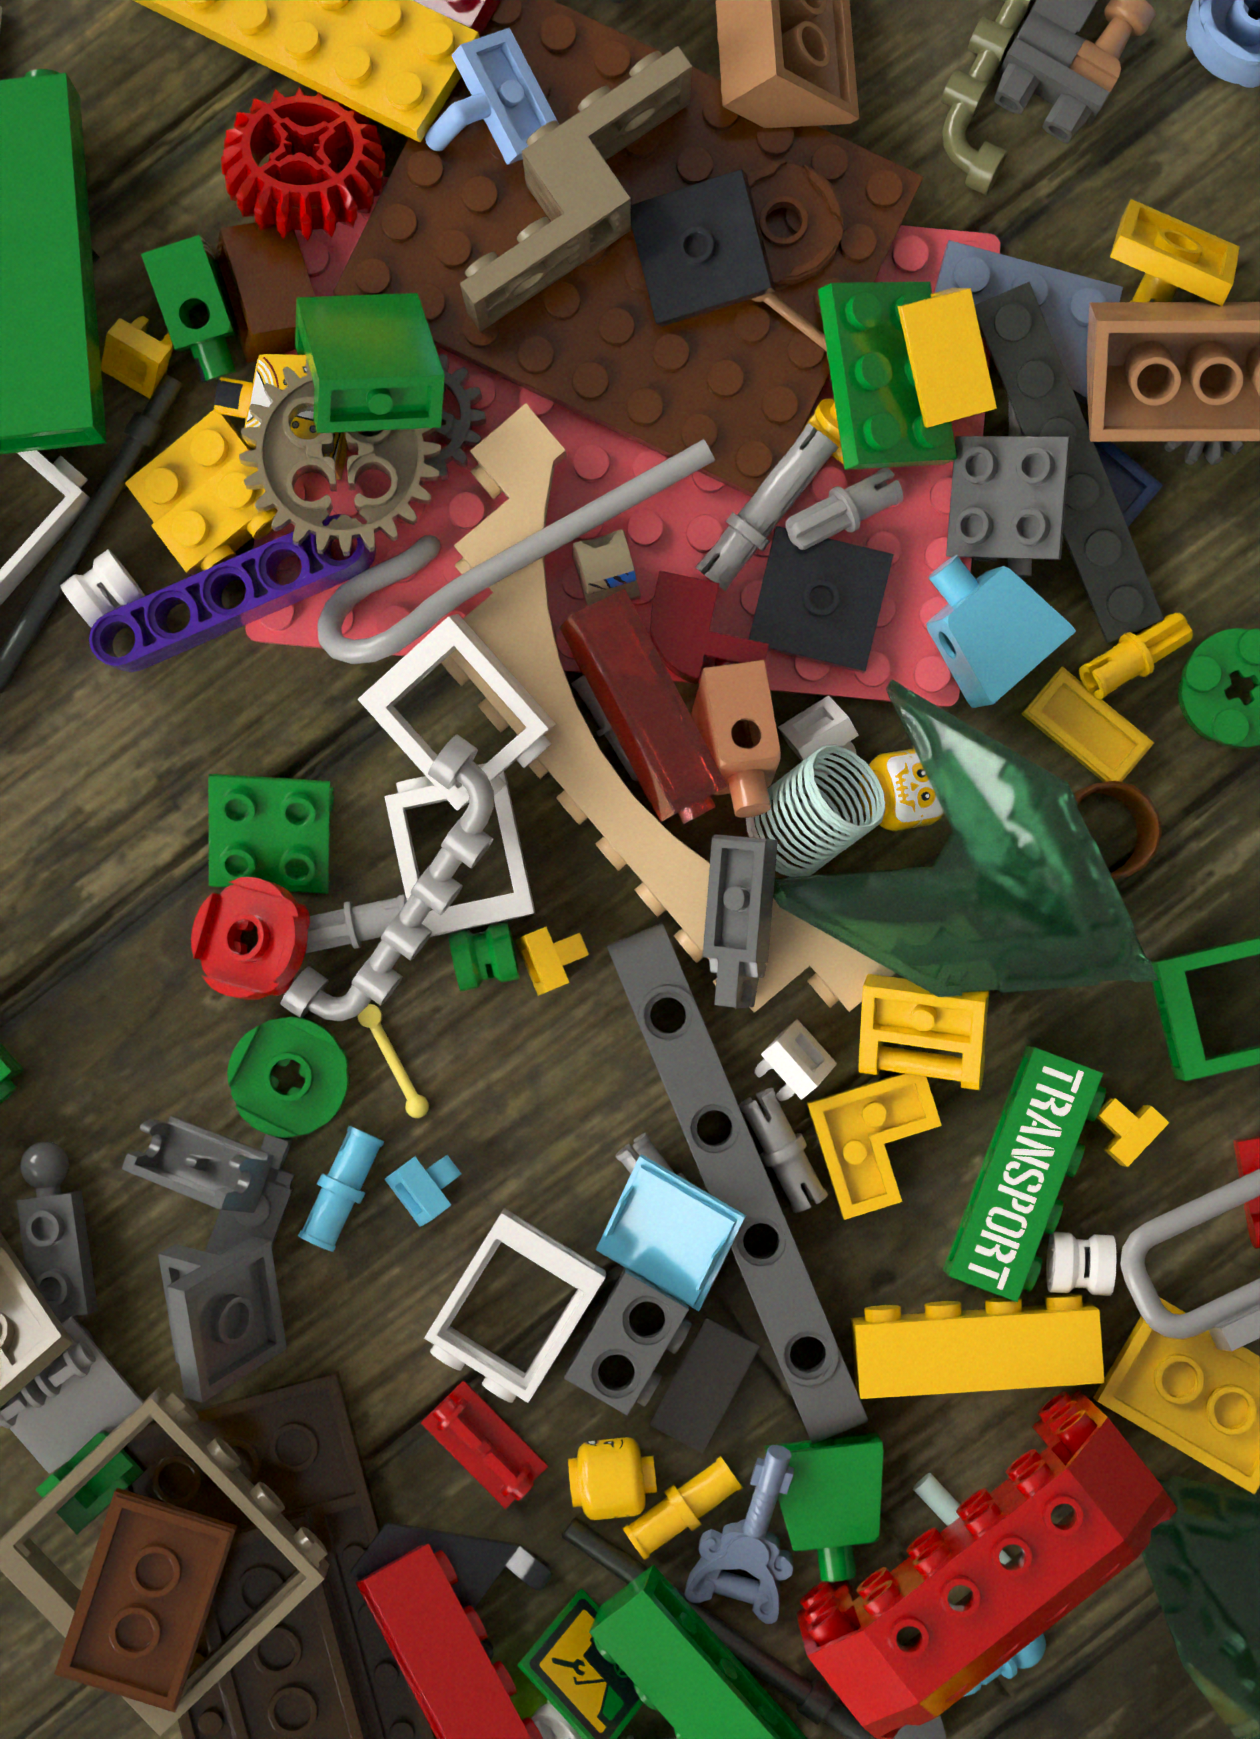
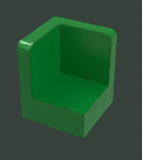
M105 1430L98 1432L67 1463L53 1472L35 1489L43 1498L109 1433ZM122 1449L56 1513L78 1535L110 1506L114 1491L117 1488L126 1490L144 1471Z

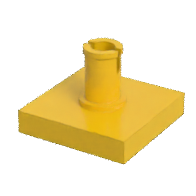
M1130 199L1121 218L1110 257L1145 272L1130 302H1149L1152 298L1154 299L1153 302H1171L1179 287L1223 306L1234 283L1240 246Z

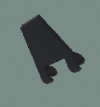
M392 1522L384 1524L350 1571L352 1576L360 1580L416 1547L429 1544L433 1553L442 1550L452 1564L458 1578V1583L451 1587L462 1608L468 1605L475 1608L505 1566L530 1587L539 1591L545 1587L552 1576L549 1563L521 1544ZM486 1638L481 1641V1644L491 1661L494 1655L493 1645Z

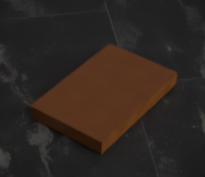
M117 1488L114 1491L54 1675L175 1713L237 1525Z

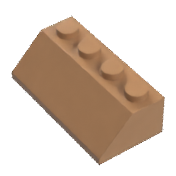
M716 0L717 40L719 44L721 94L724 108L763 128L851 124L859 119L850 0Z
M1089 302L1086 370L1090 442L1260 441V302H1224L1223 306L1213 302Z

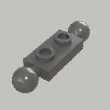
M38 1142L24 1152L20 1163L21 1174L30 1186L36 1188L37 1197L16 1200L25 1268L60 1323H63L72 1316L94 1342L89 1329L79 1323L78 1315L98 1311L82 1191L61 1193L60 1184L65 1180L69 1171L68 1156L55 1143Z

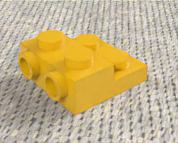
M215 410L211 411L125 482L126 486L154 522L151 525L185 572L191 575L236 557L235 551L252 537L260 539L274 531L271 524L278 512L276 508L264 512L257 511L254 504L265 493V489H246L244 479L257 472L258 467L243 465L239 459V454L252 449L247 445L228 417L224 414L215 413Z

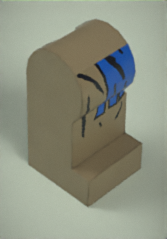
M622 529L599 538L573 543L572 557L589 613L641 598L635 568L625 532Z

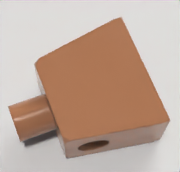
M760 660L704 668L691 716L709 791L713 795L731 794L734 813L737 817L749 818L762 815L771 809L767 787L771 786L781 759L765 662Z

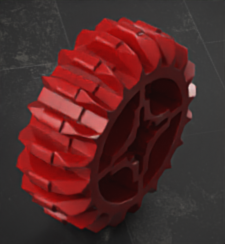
M299 85L294 96L284 97L275 89L271 103L267 104L254 98L250 113L237 112L234 129L226 130L221 166L222 174L225 175L226 191L232 201H237V208L241 211L243 218L255 216V222L258 224L260 231L274 224L277 225V231L283 239L292 230H301V233L308 242L313 230L323 229L332 237L336 230V223L340 222L354 228L355 221L358 218L357 212L370 213L374 197L380 196V190L383 187L385 152L382 151L381 136L377 132V126L370 125L367 116L351 110V108L337 101L332 102L329 100V97L318 93L316 96H306ZM272 152L269 155V162L259 167L258 165L263 158ZM347 159L349 163L340 173L336 174L335 172L338 171L337 165Z

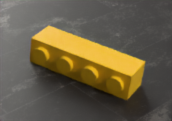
M1074 1293L1045 1296L1046 1305L1022 1307L1021 1298H1019L1018 1302L1003 1297L985 1300V1309L962 1311L961 1302L957 1301L925 1304V1313L901 1315V1306L897 1305L864 1308L865 1317L851 1318L855 1389L860 1399L1105 1383L1100 1310L1090 1302L1082 1303V1295Z

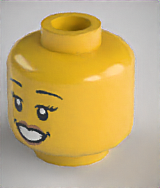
M625 1437L588 1441L579 1447L577 1458L568 1459L573 1507L582 1506L583 1512L591 1520L637 1516L645 1508V1494L657 1493L654 1457H641L640 1447L633 1438Z

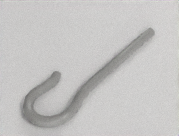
M703 439L455 578L424 600L409 615L387 631L370 638L355 640L345 638L341 627L347 614L358 602L371 593L418 572L437 556L441 547L440 541L435 536L425 535L405 552L366 569L336 590L325 603L317 623L319 644L333 659L350 664L376 662L398 653L427 632L442 617L469 598L714 462L715 458Z

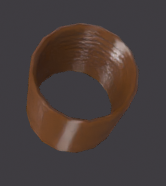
M1109 781L1090 785L1066 797L1053 813L1048 833L1051 851L1060 866L1076 878L1097 882L1129 877L1146 867L1158 850L1162 830L1159 813L1149 796L1134 785L1119 781ZM1092 793H1101L1115 797L1128 807L1136 821L1138 838L1134 853L1124 866L1112 873L1094 869L1080 859L1071 842L1069 827L1073 811L1084 797Z

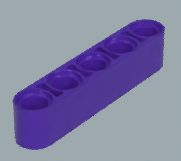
M341 514L329 516L323 522V526H327L333 519L337 520ZM293 532L104 614L96 620L91 628L89 637L91 650L97 659L119 670L127 672L143 670L350 580L370 568L375 559L376 546L375 551L370 552L365 547L362 539L357 538V547L353 555L345 560L338 561L334 560L331 554V545L334 539L330 540L324 554H319L316 535L309 534L297 546L293 543ZM298 556L302 565L298 578L291 584H279L276 577L279 563L286 557ZM243 580L246 587L244 600L235 608L225 609L221 599L223 589L231 581ZM186 603L190 609V621L182 631L171 633L167 625L168 614L178 604ZM131 627L135 634L134 647L127 655L117 657L113 650L114 637L123 628Z

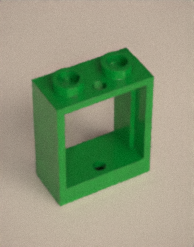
M1260 936L1147 962L1174 1079L1188 1081L1260 1064V1045L1205 1058L1185 971L1260 954Z

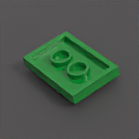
M930 282L830 283L818 289L845 470L943 465L957 460L952 422L924 427L898 306L931 298L932 289Z

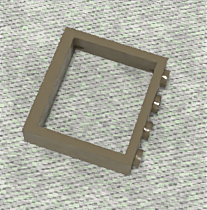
M158 1387L0 1538V1570L66 1638L81 1591L42 1552L30 1537L153 1419L171 1436L298 1570L189 1673L175 1713L122 1696L147 1724L161 1736L325 1579L330 1564L324 1559L328 1553L322 1542L306 1527H301L297 1531L281 1514L285 1507L279 1497L262 1482H258L254 1486L238 1469L242 1462L235 1451L219 1437H215L211 1441L197 1427L195 1422L198 1420V1415L191 1405L179 1394L172 1392L168 1396Z

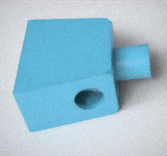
M955 555L941 564L928 577L948 604L926 623L927 630L966 701L972 708L994 704L1076 632L1074 627L1006 566L986 571L975 579L960 558Z

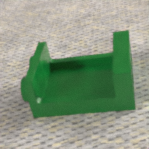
M418 293L297 297L295 347L298 355H306L314 383L313 419L317 433L441 428L445 374Z

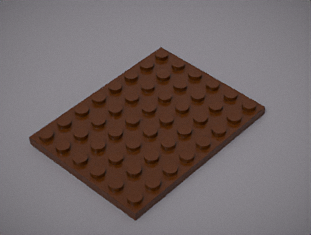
M501 0L480 36L481 38L510 27L559 125L579 113L578 105L593 91L603 86H608L613 90L631 78L629 72L636 63L645 56L659 51L554 0ZM692 67L690 104L605 162L631 198V205L740 169L747 174L750 170L771 161H787V164H796L801 167L806 165L818 170L834 186L843 206L844 224L842 239L833 260L817 276L795 285H775L776 291L772 293L824 334L818 289L830 283L874 282L924 176L818 126L763 128L724 108L721 80ZM462 76L432 125L452 103L472 96ZM484 119L466 125L442 151L431 149L425 141V136L421 142L409 137L333 291L334 296L418 293L435 346L669 458L704 439L715 461L698 471L753 497L760 485L800 436L830 374L827 352L764 301L757 302L752 299L663 327L657 325L632 226L631 231L480 332L466 311L460 283L468 278L465 275V271L475 261L490 252H496L500 257L519 244L517 236L522 230L534 221L548 216L526 186L523 159L507 165ZM779 208L767 216L766 225L773 235L787 238L799 231L800 220L793 211Z

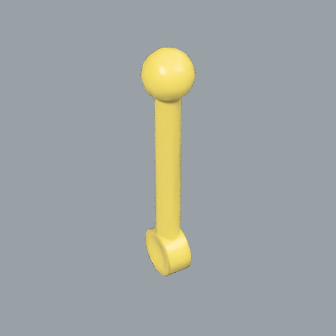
M368 1004L358 1015V1021L362 1026L370 1028L407 1099L405 1104L406 1112L413 1118H421L429 1110L428 1100L424 1096L417 1094L381 1025L382 1011L376 1005Z

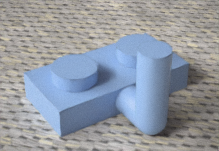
M509 27L461 44L451 55L472 96L452 103L425 134V141L431 149L435 151L444 150L466 125L484 119L505 162L509 165L523 159L522 150L528 147L526 141L531 134L546 123L557 121Z

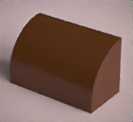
M256 222L220 228L215 261L246 363L257 362L259 355L285 354L296 349L297 297H315L295 231L292 230L283 239L277 231V225L275 224L260 231Z

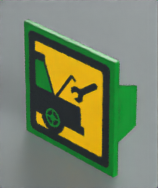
M581 1588L517 1666L583 1739H617L642 1706L643 1701L635 1690L634 1682L619 1665L608 1662L598 1651L594 1643V1637L589 1631L599 1607Z

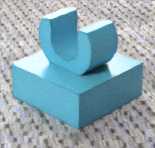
M448 1155L438 1160L426 1170L418 1159L413 1157L384 1180L421 1227L451 1206V1203L442 1193L441 1189L462 1173Z

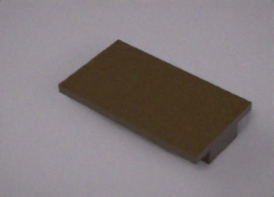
M339 1371L196 1409L195 1412L198 1415V1420L195 1424L211 1441L215 1437H219L235 1451L242 1462L238 1469L254 1486L258 1482H262L279 1497L285 1507L281 1514L297 1531L301 1527H306L322 1542L328 1553L324 1559L330 1565L325 1579L178 1719L182 1738L437 1739L355 1583L359 1580L350 1574L351 1569L379 1533L381 1527ZM152 1421L123 1448L144 1471L126 1490L237 1525L189 1671L190 1673L298 1569L156 1421Z

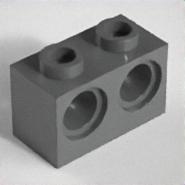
M624 1268L568 1364L564 1379L627 1416L635 1402L645 1407L662 1378V1374L654 1369L663 1353L667 1349L676 1354L693 1322L684 1318L689 1310V1306L628 1268ZM641 1302L656 1303L665 1314L663 1323L654 1331H640L632 1325L629 1319L631 1310ZM610 1355H623L632 1362L634 1372L629 1380L621 1384H612L601 1376L599 1366Z

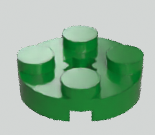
M1227 629L1203 640L1191 651L1186 660L1187 663L1182 670V678L1179 681L1178 701L1184 718L1199 736L1222 746H1230L1229 748H1251L1260 745V629ZM1232 672H1238L1242 679L1250 677L1253 681L1254 688L1249 692L1252 700L1247 705H1244L1239 698L1229 700L1225 695L1224 690L1232 684L1229 677Z
M295 1016L271 1019L248 1031L237 1043L228 1064V1085L231 1087V1095L236 1103L235 1106L238 1112L253 1128L267 1135L281 1138L309 1134L330 1122L344 1104L350 1085L349 1058L336 1037L321 1024L310 1019ZM291 1060H294L301 1065L299 1074L306 1078L302 1089L293 1086L287 1094L282 1093L278 1090L280 1079L273 1075L274 1068L277 1064L286 1067L290 1064Z

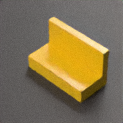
M950 288L930 294L931 298L898 306L924 427H932L997 409L971 288Z

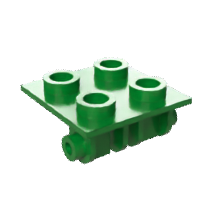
M209 774V886L229 887L233 885V883H229L232 880L240 877H254L279 884L288 891L328 894L330 811H333L334 788L330 787V781Z

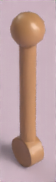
M769 293L752 299L757 302L764 301L827 352L825 335L775 294Z

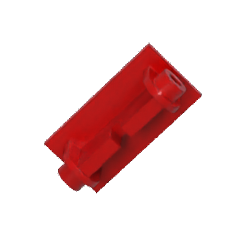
M465 1380L421 1422L437 1441L505 1509L515 1499L517 1501L522 1499L534 1486L535 1483L533 1481L548 1467V1464Z

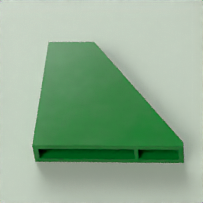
M50 69L31 70L22 78L0 80V455L107 443L80 95L67 73H59Z

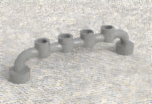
M458 734L438 754L428 771V775L448 790L457 781L466 788L469 795L468 808L441 844L442 848L415 883L409 899L390 922L381 936V942L358 971L351 983V988L344 996L332 997L326 994L324 990L329 980L310 966L305 968L285 993L280 1004L298 1018H303L310 1011L325 1020L344 1021L359 1015L371 1000H374L380 1006L383 1005L402 980L403 976L392 969L401 954L411 961L420 952L432 934V931L422 924L430 910L433 909L439 915H442L462 889L463 885L452 878L460 864L463 862L472 869L490 847L493 838L486 834L483 829L487 825L494 808V790L486 773L473 761L478 749Z

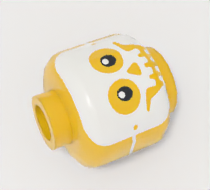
M914 748L883 753L870 762L869 767L877 776L884 792L886 810L882 822L879 824L881 827L887 830L898 831L931 825L941 819L947 807V801L951 799L953 794V780L947 767L941 765L933 753L927 749ZM862 774V777L866 780V782L868 783V785H869V787H870V789H871V791H872V793H873V790H872V788H871V786H870V783H869L868 780L865 778V776ZM859 782V786L862 788L864 795L869 803L870 817H872L873 813L871 800L865 790V787L861 782ZM860 797L861 805H862V808H863V810H864V812H865V806H864L863 801H862V799H861V797Z

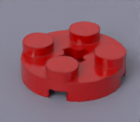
M240 877L232 880L229 883H233V885L226 887L220 894L212 893L203 902L194 920L191 948L193 957L201 960L202 969L207 975L202 977L215 991L226 996L244 1000H259L269 995L279 996L284 994L292 985L294 976L298 972L306 953L307 929L310 925L309 911L305 905L297 902L292 894L279 884L254 877ZM254 925H256L258 942L255 948L246 954L247 945L240 942L243 930L252 931Z

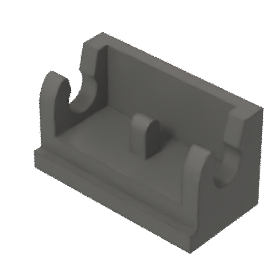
M170 1116L168 1121L149 1119L141 1124L140 1130L152 1136L151 1144L144 1153L139 1151L127 1153L122 1170L220 1210L255 1213L274 1155L175 1116Z

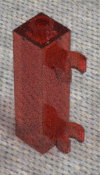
M625 588L570 615L559 628L571 649V654L581 673L584 674L636 773L648 801L651 802L660 821L662 822L679 814L684 824L715 808L716 805L711 796L728 786Z

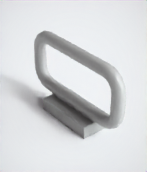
M1260 1169L1142 1224L1129 1235L1122 1247L1120 1266L1131 1296L1141 1316L1151 1329L1164 1337L1175 1339L1190 1338L1209 1331L1217 1349L1234 1351L1260 1338V1278L1188 1313L1179 1315L1169 1312L1163 1306L1145 1267V1256L1153 1246L1259 1197Z

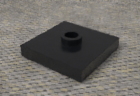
M742 169L631 205V226L657 325L663 327L776 291L747 174Z
M776 526L749 640L769 644V651L865 673L894 554L829 538L806 550H801L792 544L786 528Z

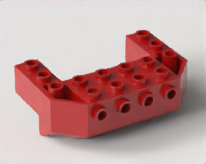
M1079 1389L1071 1396L1066 1391L1059 1393L1045 1403L1038 1411L1041 1419L1032 1428L1047 1445L1044 1451L1039 1454L1036 1449H1032L1021 1455L1007 1468L1006 1474L1009 1478L991 1493L986 1488H983L972 1494L957 1508L958 1519L941 1532L937 1528H931L920 1535L906 1550L910 1557L890 1572L887 1567H882L867 1577L857 1588L860 1596L847 1580L836 1581L833 1584L829 1581H822L810 1589L800 1600L803 1608L796 1615L807 1657L860 1725L876 1739H893L906 1724L920 1726L937 1718L1135 1561L1149 1545L1151 1530L1159 1523L1169 1520L1178 1508L1165 1489L1111 1420ZM1057 1505H1071L1073 1508L1071 1513L1057 1524L1051 1521L1052 1510ZM1015 1544L1022 1548V1551L1008 1563L1003 1564L1000 1562V1552L1005 1546ZM964 1585L971 1589V1592L955 1605L948 1602V1594L955 1586ZM906 1626L917 1628L920 1632L902 1646L896 1638L898 1632Z

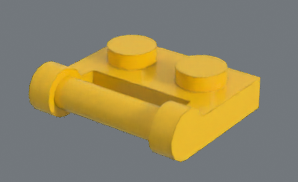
M867 974L862 993L859 1073L878 1075L880 1070L960 1081L961 1088L980 1090L985 1068L984 1051L989 990ZM883 1042L963 1053V1058L883 1046Z

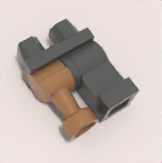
M1037 0L1001 66L999 73L1002 74L994 98L995 103L1013 114L1021 115L1033 94L1038 95L1054 105L1042 128L1049 135L1068 144L1083 128L1085 123L1089 126L1092 125L1111 93L1121 72L1119 59L1130 36L1143 35L1155 18L1156 12L1146 0H1109L1104 9V15L1109 24L1095 43L1080 36L1079 33L1099 0Z

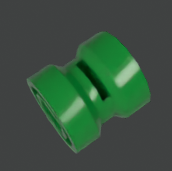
M508 920L490 924L484 932L473 934L469 930L464 929L448 933L454 970L460 991L479 988L484 980H489L490 978H495L501 983L520 979Z

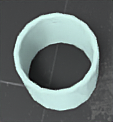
M837 745L822 746L767 789L770 804L773 799L774 813L782 831L790 842L803 853L816 858L811 859L801 855L787 843L777 829L772 816L771 805L767 815L774 833L791 853L799 859L809 862L806 864L794 859L778 844V852L792 863L804 868L788 864L777 855L775 870L794 879L807 878L882 822L886 810L884 792L875 773L854 752ZM831 753H834V754H837V755H839V756H842V757L846 758L847 760H849V761H850L852 764H854L857 768H859V770L862 772V774L865 776V778H866V779L868 780V782L870 783V786H871V788H872V790H873V793H872V791H871V789H870L868 783H867L866 780L862 777V775L857 771V769H855L853 766H851V765H850L849 763H847L845 760H843V759H841V758H839V757L830 755V754H831ZM823 758H828L841 763L850 771H852L854 775L859 779V781L865 787V790L871 800L873 813L872 817H870L869 803L864 795V792L862 788L859 786V784L855 781V779L851 776V774H849L836 763L827 761ZM816 763H822L834 767L836 770H838L840 773H842L844 776L848 778V780L858 791L865 806V824L862 806L853 789L841 776H839L833 770ZM814 768L828 772L830 775H832L834 778L840 781L842 785L846 788V790L850 793L859 812V825L857 824V816L854 807L846 793L835 781H833L824 773L814 770ZM814 775L822 777L824 780H826L828 783L834 786L836 790L840 793V795L844 798L852 814L853 824L850 822V817L840 798L836 795L832 788H830L828 785H826L818 778L814 777ZM816 783L823 787L825 790H827L830 793V795L834 798V800L838 803L846 821L841 818L840 813L835 804L826 795V793H824L817 787ZM778 801H780V807L786 823L793 833L809 848L817 851V853L807 850L793 838L782 821L778 810ZM784 803L788 805L792 818L799 828L816 843V846L804 838L789 818ZM795 811L801 815V817L806 822L812 833H810L805 828L803 823L797 817ZM766 813L761 815V820L769 839L776 840L771 834L766 821ZM759 816L746 818L749 837L759 838L760 836V838L765 839L760 826ZM828 824L833 827L834 831L829 828ZM822 829L827 832V836L823 833Z

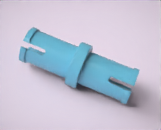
M350 1125L347 1128L348 1132L328 1175L322 1173L317 1182V1185L322 1188L303 1229L298 1234L302 1239L331 1252H334L336 1248L335 1244L354 1203L361 1204L366 1194L361 1188L380 1147L385 1142Z

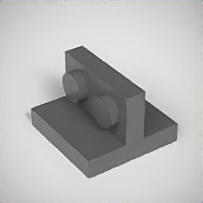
M252 1236L219 1256L174 1244L158 1254L176 1363L180 1365L185 1398L203 1403L287 1349L271 1240Z

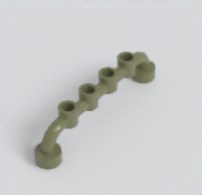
M1001 0L1004 4L995 21L984 16L980 19L968 45V50L977 54V57L968 74L955 69L941 98V103L951 107L942 130L944 149L952 163L968 173L965 186L986 196L990 193L1002 170L1008 151L987 141L977 151L968 144L966 131L972 117H975L981 107L989 84L999 65L1004 61L1020 23L1035 0Z

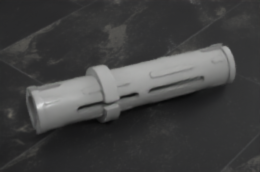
M809 423L738 515L732 512L725 522L729 526L702 561L696 565L695 568L711 581L720 583L719 587L724 591L729 588L730 583L759 548L763 551L770 543L766 539L767 536L812 481L823 464L839 448L819 430L816 431L817 429Z

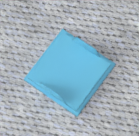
M641 1154L596 1251L699 1311L746 1215Z

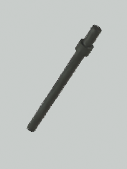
M164 374L142 413L140 414L135 411L123 431L128 435L2 646L0 650L1 694L4 693L61 597L63 591L60 585L76 572L126 487L125 482L133 476L147 450L155 451L164 436L166 429L162 425L186 387L170 375Z
M576 1517L573 1518L561 1536L627 1584L648 1569ZM675 1588L743 1666L798 1704L796 1711L816 1725L823 1721L847 1739L869 1738L871 1734L860 1725L850 1710L835 1700L837 1694L817 1679L810 1683L698 1603L688 1601L685 1594Z

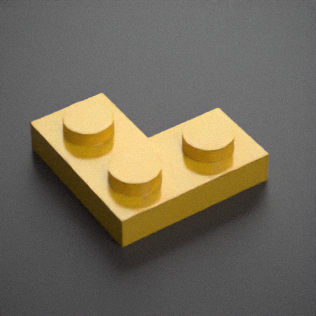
M900 1073L807 1102L843 1219L846 1220L902 1202L884 1144L942 1126L927 1077Z

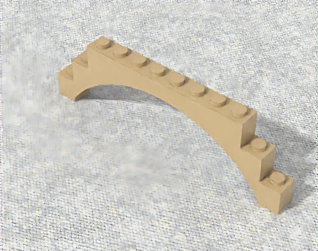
M526 403L470 450L473 458L478 463L470 471L493 499L503 492L508 500L454 545L463 557L454 565L461 574L546 527L554 468L567 457L563 446ZM545 556L490 586L489 588L493 593L465 616L463 620L556 723L544 735L552 744L528 766L540 779L548 772L551 773L564 789L556 797L557 800L579 825L587 818L590 819L603 835L595 843L596 846L618 871L626 864L630 866L643 882L634 889L657 917L666 910L682 928L673 936L697 963L703 958L710 863L676 838L636 799L594 739L576 704L560 661L549 613ZM457 649L441 662L461 686L471 679L486 698L478 704V707L500 732L511 726L519 735L526 728ZM773 896L768 963H766L767 967L764 978H759L755 1005L749 1008L755 1013L809 966L816 973L807 982L824 1002L831 1008L840 1001L850 1012L862 1002L863 984L867 974L891 977L905 966L909 973L903 979L973 988L999 966L1000 963L966 922L955 914L942 925H890L844 919L798 907Z

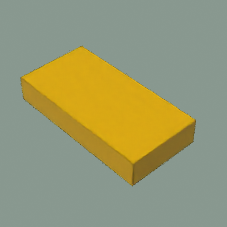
M1060 667L1021 713L1102 782H1122L1154 744L1152 740L1105 701L1096 699L1094 692L1090 694L1083 683L1064 667Z

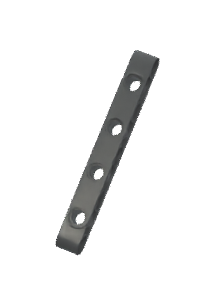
M663 923L607 945L708 1193L746 1215L731 1249L812 1444L868 1422L862 1403ZM667 997L681 1002L685 1010L684 1023L676 1031L668 1033L655 1028L650 1019L651 1008L655 1002ZM717 1110L728 1115L731 1121V1130L726 1139L713 1144L701 1139L696 1128L698 1120L704 1113ZM759 1223L769 1224L777 1232V1241L773 1249L766 1254L760 1255L748 1251L743 1243L744 1234L748 1228ZM801 1337H815L823 1344V1353L820 1359L809 1366L798 1365L792 1361L790 1351L795 1341Z

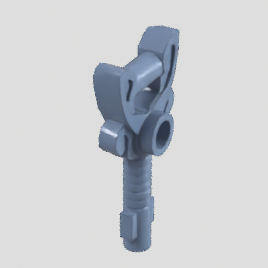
M771 1445L767 1450L765 1459L757 1458L750 1482L751 1485L756 1487L746 1519L738 1523L725 1525L722 1533L713 1529L703 1532L698 1548L701 1558L690 1572L685 1587V1597L691 1603L709 1600L712 1598L713 1593L753 1604L752 1611L765 1624H772L777 1621L780 1607V1580H786L792 1575L794 1557L790 1551L780 1550L779 1538L768 1531L779 1493L787 1495L793 1477L794 1468L788 1466L792 1455L785 1447ZM723 1570H745L759 1580H755L752 1578H748Z

